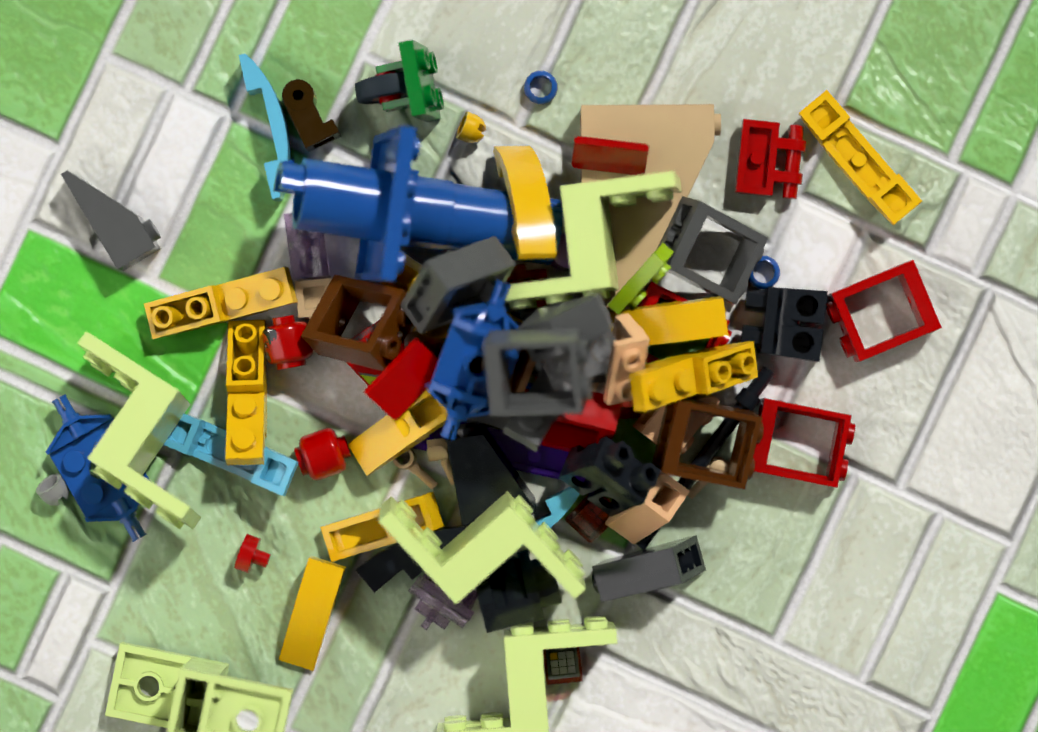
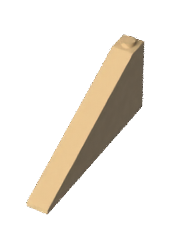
M714 104L581 105L580 136L648 144L649 153L644 175L674 171L681 180L682 192L673 193L674 200L651 202V199H648V197L636 198V205L626 207H614V204L609 202L619 290L610 291L611 298L602 299L606 308H610L608 306L610 301L658 248L682 196H689L714 143V136L721 135V114H714ZM581 169V183L636 176ZM592 383V391H596L599 383Z

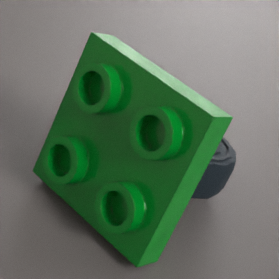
M414 40L398 43L401 61L376 66V75L374 77L355 83L356 98L359 104L380 103L383 111L386 112L410 108L411 116L422 121L441 120L439 110L444 109V100L441 89L435 88L433 74L438 72L435 54L433 51L429 52L428 47Z

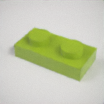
M662 243L615 295L608 306L618 315L627 305L634 309L648 294L643 287L650 279L657 284L671 268L666 262L674 251L665 243Z

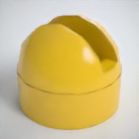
M467 111L459 124L456 138L466 143L479 142L484 137L482 132L486 131L484 120L478 115Z

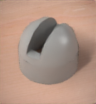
M55 473L45 478L38 485L36 493L45 503L58 506L60 505L59 499L62 497L66 500L68 499L69 488L59 473Z

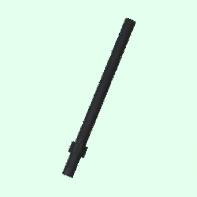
M763 366L758 373V377L754 378L747 389L743 387L736 396L735 400L737 402L733 407L753 412L761 401L758 397L776 374ZM724 418L691 464L707 467L738 426L739 420ZM680 477L677 482L690 490L696 480ZM660 528L637 542L636 545L645 550Z

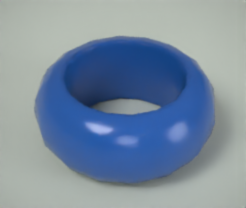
M546 71L531 73L524 83L526 97L536 104L550 102L558 91L555 77ZM534 79H547L551 84V92L545 97L535 96L530 90V85Z
M762 256L759 262H766L772 267V279L767 283H761L755 279L752 271L748 281L758 289H767L768 287H773L778 282L780 268L773 258Z

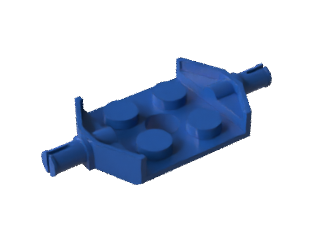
M496 280L490 300L487 303L452 309L451 313L454 315L446 341L431 382H426L425 384L428 392L447 410L448 416L440 433L441 436L447 439H456L462 420L466 421L470 417L490 414L486 368L482 372L473 373L469 371L468 367L471 359L479 355L484 356L483 343L489 331L518 330L519 326L506 313L507 309L504 307L511 285L506 282L502 283ZM522 348L507 349L510 379Z
M66 394L60 396V400L55 399L52 403L63 419V425L46 450L47 455H50L86 517V522L119 521L121 524L123 523L132 542H135L139 539L138 535L140 538L147 535L136 517L138 515L136 510L140 504L124 492L127 488L124 484L118 490L103 479L94 477L91 473L92 462L87 459L113 422V415L81 416L75 412ZM144 472L142 476L150 480L146 472Z

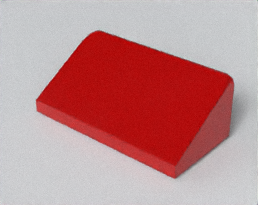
M577 136L574 139L571 165L576 169L636 176L644 175L649 146L643 143Z
M415 338L365 389L364 393L390 418L396 421L427 390L425 384L426 382H431L439 359Z

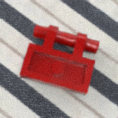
M743 119L735 193L771 197L773 195L774 183L784 184L782 198L797 199L798 185H802L803 174L799 173L801 153H805L806 141L803 140L804 126L790 125L788 138L779 137L780 123ZM777 150L787 151L785 171L775 170Z

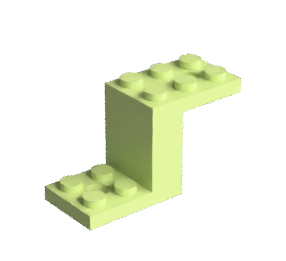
M674 171L560 186L571 277L512 284L505 303L509 304V309L537 308V301L546 300V304L554 305L574 300L573 296L578 295L585 297L600 293L602 299L611 298L610 291L619 290L609 202L614 204V207H626L636 205V198L648 197V199H651V202L674 200L673 193L682 192L680 177Z
M86 331L78 342V345L86 352L83 358L107 377L112 372L115 373L114 378L121 382L123 387L132 392L87 458L96 465L93 472L118 490L123 484L127 486L124 492L150 510L153 504L156 505L158 508L155 513L176 528L181 529L183 524L194 529L201 516L190 506L142 476L183 414L189 408L190 403L179 390Z
M507 491L443 549L439 547L442 544L441 540L429 527L423 530L414 521L417 515L405 501L401 500L398 503L391 496L380 506L379 523L455 604L463 599L522 545H525L574 599L586 590L583 576L586 574L581 568L583 566L582 562L570 549L565 552L562 551L556 541L559 538L545 522L539 526L531 514L534 512L533 509L520 495L514 498Z
M606 616L585 617L584 624L570 625L569 619H554L547 621V627L533 628V622H525L511 626L509 630H504L510 717L503 718L502 712L481 714V720L468 721L466 720V715L446 716L443 723H438L436 732H549L543 649L617 644V631L614 622H608Z
M121 642L119 644L105 716L167 728V732H285L293 689L227 676L230 665L228 663ZM152 676L158 681L159 691L156 695L147 696L141 691L140 681L143 677ZM251 710L257 715L258 726L255 729L247 731L239 726L237 717L241 711Z

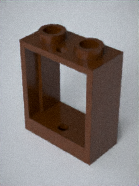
M334 274L301 337L320 356L383 371L398 355L400 347L413 325L400 306L407 293L403 289ZM360 301L386 307L368 343L341 337Z
M689 398L666 404L652 464L660 469L661 474L745 489L747 480H750L754 474L755 461L753 455L756 444L761 442L764 427L763 423H761L763 417L749 410ZM691 411L739 420L728 471L679 462Z

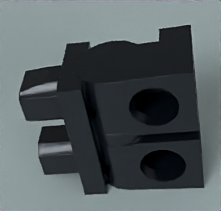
M768 287L766 291H747L744 311L764 313L762 327L743 325L740 342L754 341V347L759 349L760 354L820 362L823 329L802 327V322L818 325L824 324L828 291Z
M605 436L599 439L598 444L591 443L585 448L581 445L571 448L558 478L582 496L589 493L587 499L612 517L634 505L643 504L649 490L656 485L660 469L651 462L643 464L636 459L632 448L623 441L615 443ZM575 476L585 477V481L581 482ZM603 496L613 498L612 502L606 501Z
M528 550L517 552L518 557L510 556L476 586L479 606L487 633L525 623L532 617L534 622L543 620L545 617L542 608L562 603L556 578L538 559L530 560Z

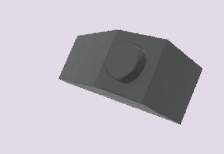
M65 171L61 174L118 270L125 271L161 249L156 241L161 236L150 219L144 221L141 216L74 173Z

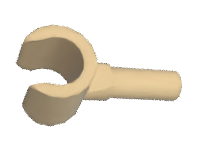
M443 438L427 440L429 462L441 460V466L450 484L454 485L446 440Z
M411 449L407 451L410 454V460L407 464L401 465L396 458L393 460L395 466L403 470H410L431 490L437 486L438 483L416 462V454Z
M715 456L707 468L728 471L730 462ZM697 481L690 488L687 496L693 499L708 482Z

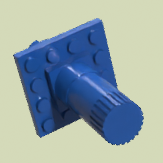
M401 125L374 136L369 168L303 158L301 165L294 164V160L279 163L273 192L294 195L292 209L293 229L359 239L354 279L372 283L396 281V275L402 274L405 261V253L400 252V247L411 246L437 251H454L496 236L513 260L551 265V262L553 263L554 258L518 259L512 234L514 218L507 191L456 184L449 180L418 176V170H411L412 160L417 161L420 151V138L415 137V127ZM550 198L557 252L562 234L563 208L560 200Z

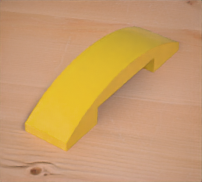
M828 90L798 113L805 125L842 172L893 226L922 202L921 198L899 173L896 175L850 121L851 117Z
M494 146L493 153L499 178H504L514 218L512 234L518 259L556 258L552 207L544 172L535 151L530 146Z

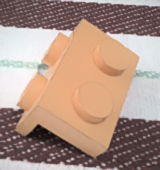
M629 313L616 315L614 319L610 343V360L603 400L607 405L631 401L632 392L629 374L645 368L650 339Z

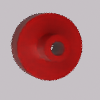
M246 534L234 565L235 569L249 573L253 563L265 568L267 567L271 554L258 550L261 543L260 538Z

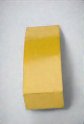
M719 296L635 307L634 309L629 308L624 309L619 314L629 313L650 339L649 345L728 335L724 299ZM610 311V318L614 325L615 316L618 314L615 311ZM613 328L610 330V340L612 337Z
M433 491L403 500L415 512L417 517L414 521L423 530L429 527L434 531L444 526ZM380 508L320 527L331 562L397 543L393 536L379 523Z
M309 557L279 657L280 661L314 671L344 576L345 566L317 557Z

